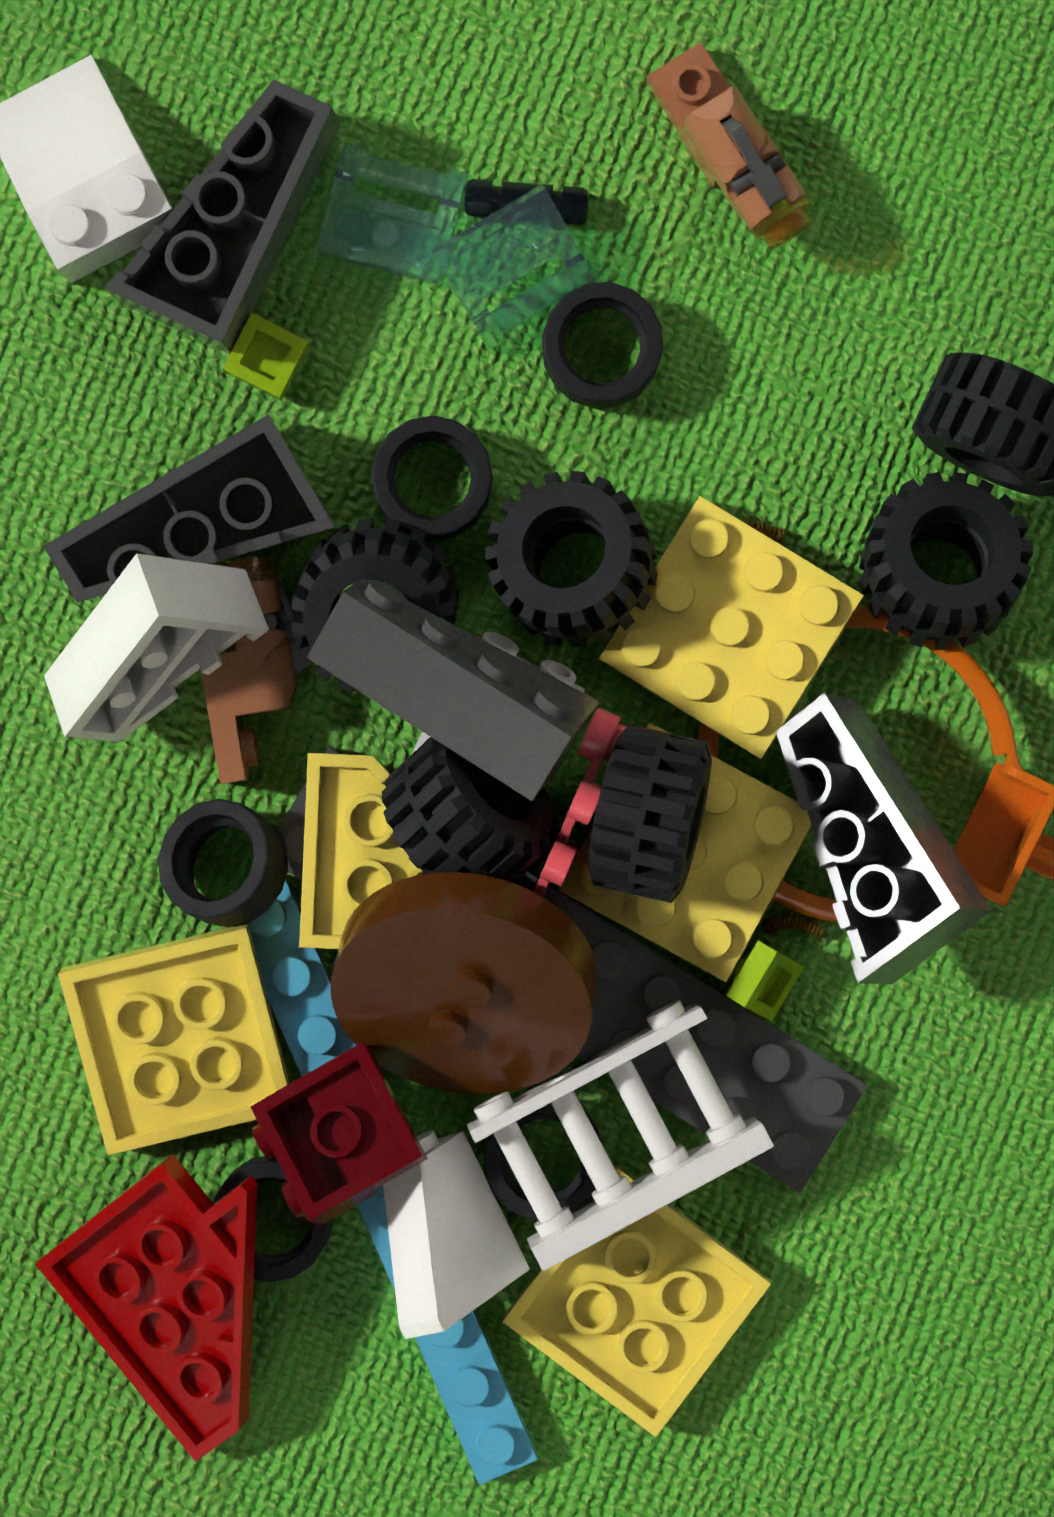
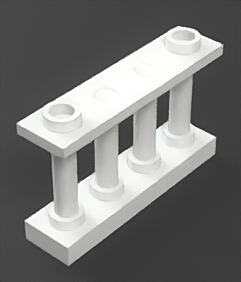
M680 1000L673 1001L646 1016L650 1027L513 1100L507 1091L483 1102L474 1109L478 1119L467 1124L474 1142L476 1143L494 1134L539 1220L534 1224L538 1233L528 1237L527 1241L542 1271L551 1268L774 1147L765 1127L760 1121L754 1117L743 1121L740 1114L733 1116L688 1029L707 1019L700 1006L692 1003L684 1008ZM663 1042H666L710 1126L706 1131L709 1140L686 1152L683 1145H675L631 1059ZM607 1072L653 1157L649 1162L652 1171L630 1183L626 1176H618L574 1092L575 1089ZM549 1103L552 1104L596 1188L592 1193L595 1202L573 1214L569 1207L561 1208L516 1122Z

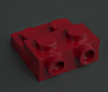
M364 1042L250 1106L259 1123L252 1128L256 1143L268 1161L272 1162L277 1159L287 1179V1182L281 1184V1191L288 1206L298 1219L306 1216L308 1222L314 1224H325L377 1194L375 1189L428 1159L369 1045Z

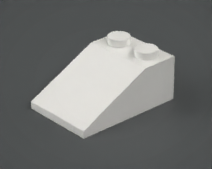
M92 55L0 103V158L54 265L70 284L141 247V242L156 224L160 226L173 210L168 197Z

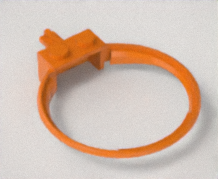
M859 606L846 628H870L889 632L885 629L889 618L885 614L875 618L868 606ZM903 629L898 633V635L908 639L912 636V634ZM926 639L923 646L930 649L949 664L969 687L984 716L990 737L992 754L994 756L1003 755L1002 765L997 762L995 763L953 850L982 896L1006 907L1025 867L1054 881V838L1042 833L1054 808V785L1025 772L1022 768L1007 708L999 691L977 661L956 641H954L950 650H936L935 640ZM700 722L697 739L707 741L711 755L717 758L721 734ZM782 881L773 901L806 916L838 922L832 905L837 903L836 899L814 895Z

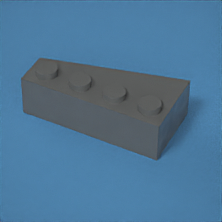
M273 80L220 145L222 149L201 175L196 174L182 192L183 197L160 226L157 224L141 242L140 246L142 248L123 271L119 270L105 289L119 303L230 354L251 312L253 313L338 132L340 125L333 107Z
M268 414L43 547L76 602H81L105 595L136 553L211 564L335 528V525L271 416Z
M364 577L342 593L306 657L531 801L535 799L563 764L600 701L409 602L393 586L380 580L369 581Z
M823 693L776 731L802 810H807L817 841L813 842L812 845L819 866L826 867L837 903L832 905L840 930L847 931L855 955V959L851 960V964L858 983L893 984L992 911L859 701Z

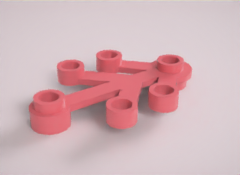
M597 707L577 752V755L590 760L591 763L584 779L580 783L558 838L552 847L534 890L536 894L544 897L550 882L562 886L580 847V845L568 840L577 821L585 825L591 822L597 808L602 787L594 783V779L603 759L609 761L617 739L626 729V726L619 724L620 716Z

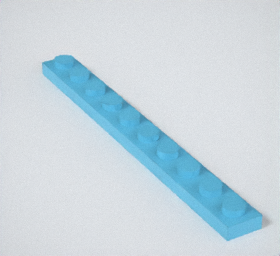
M286 876L282 892L269 910L248 924L268 1001L301 1076H304L353 1048L356 1044L344 1031L335 1014L330 992L331 977L319 949L299 947L301 908ZM383 1185L375 1189L377 1194L358 1204V1208L395 1290ZM476 1310L470 1312L444 1332L415 1337L478 1484L481 1485L538 1460L536 1448Z

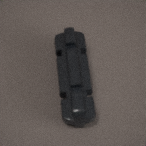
M479 179L469 180L465 187L464 209L466 214L472 217L491 218V213H500V219L551 222V217L560 218V223L581 225L586 222L588 216L589 194L588 190L583 187L563 186L562 191H553V185L502 181V187L493 186V180Z

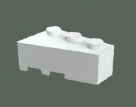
M136 553L44 675L64 737L114 742L122 741L178 699L175 690L176 686L199 669H201L202 673L210 675L222 666L221 652L245 634L248 639L255 641L266 633L269 628L246 569Z

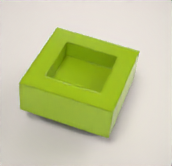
M251 312L223 367V371L282 401L310 347V343Z
M758 940L751 953L744 956L737 965L733 976V983L725 996L756 1014L773 1021L804 966Z

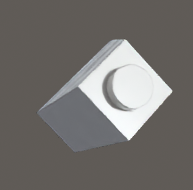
M434 1130L416 1136L428 1159L383 1184L399 1328L405 1339L444 1332L530 1270L463 1131L437 1138Z

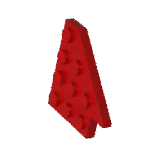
M172 1154L46 1253L35 1265L196 1462L238 1432L249 1419L257 1182L252 1176H249L213 1204L174 1154Z

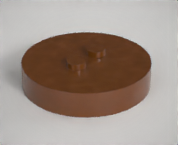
M439 872L416 875L391 883L374 892L354 910L342 933L331 977L330 992L335 1014L344 1031L356 1045L361 1042L369 1045L378 1064L410 1081L444 1091L492 1094L514 1091L538 1084L563 1070L575 1059L582 1050L591 1028L597 987V966L594 954L582 931L561 909L542 896L520 885L499 878L473 873Z

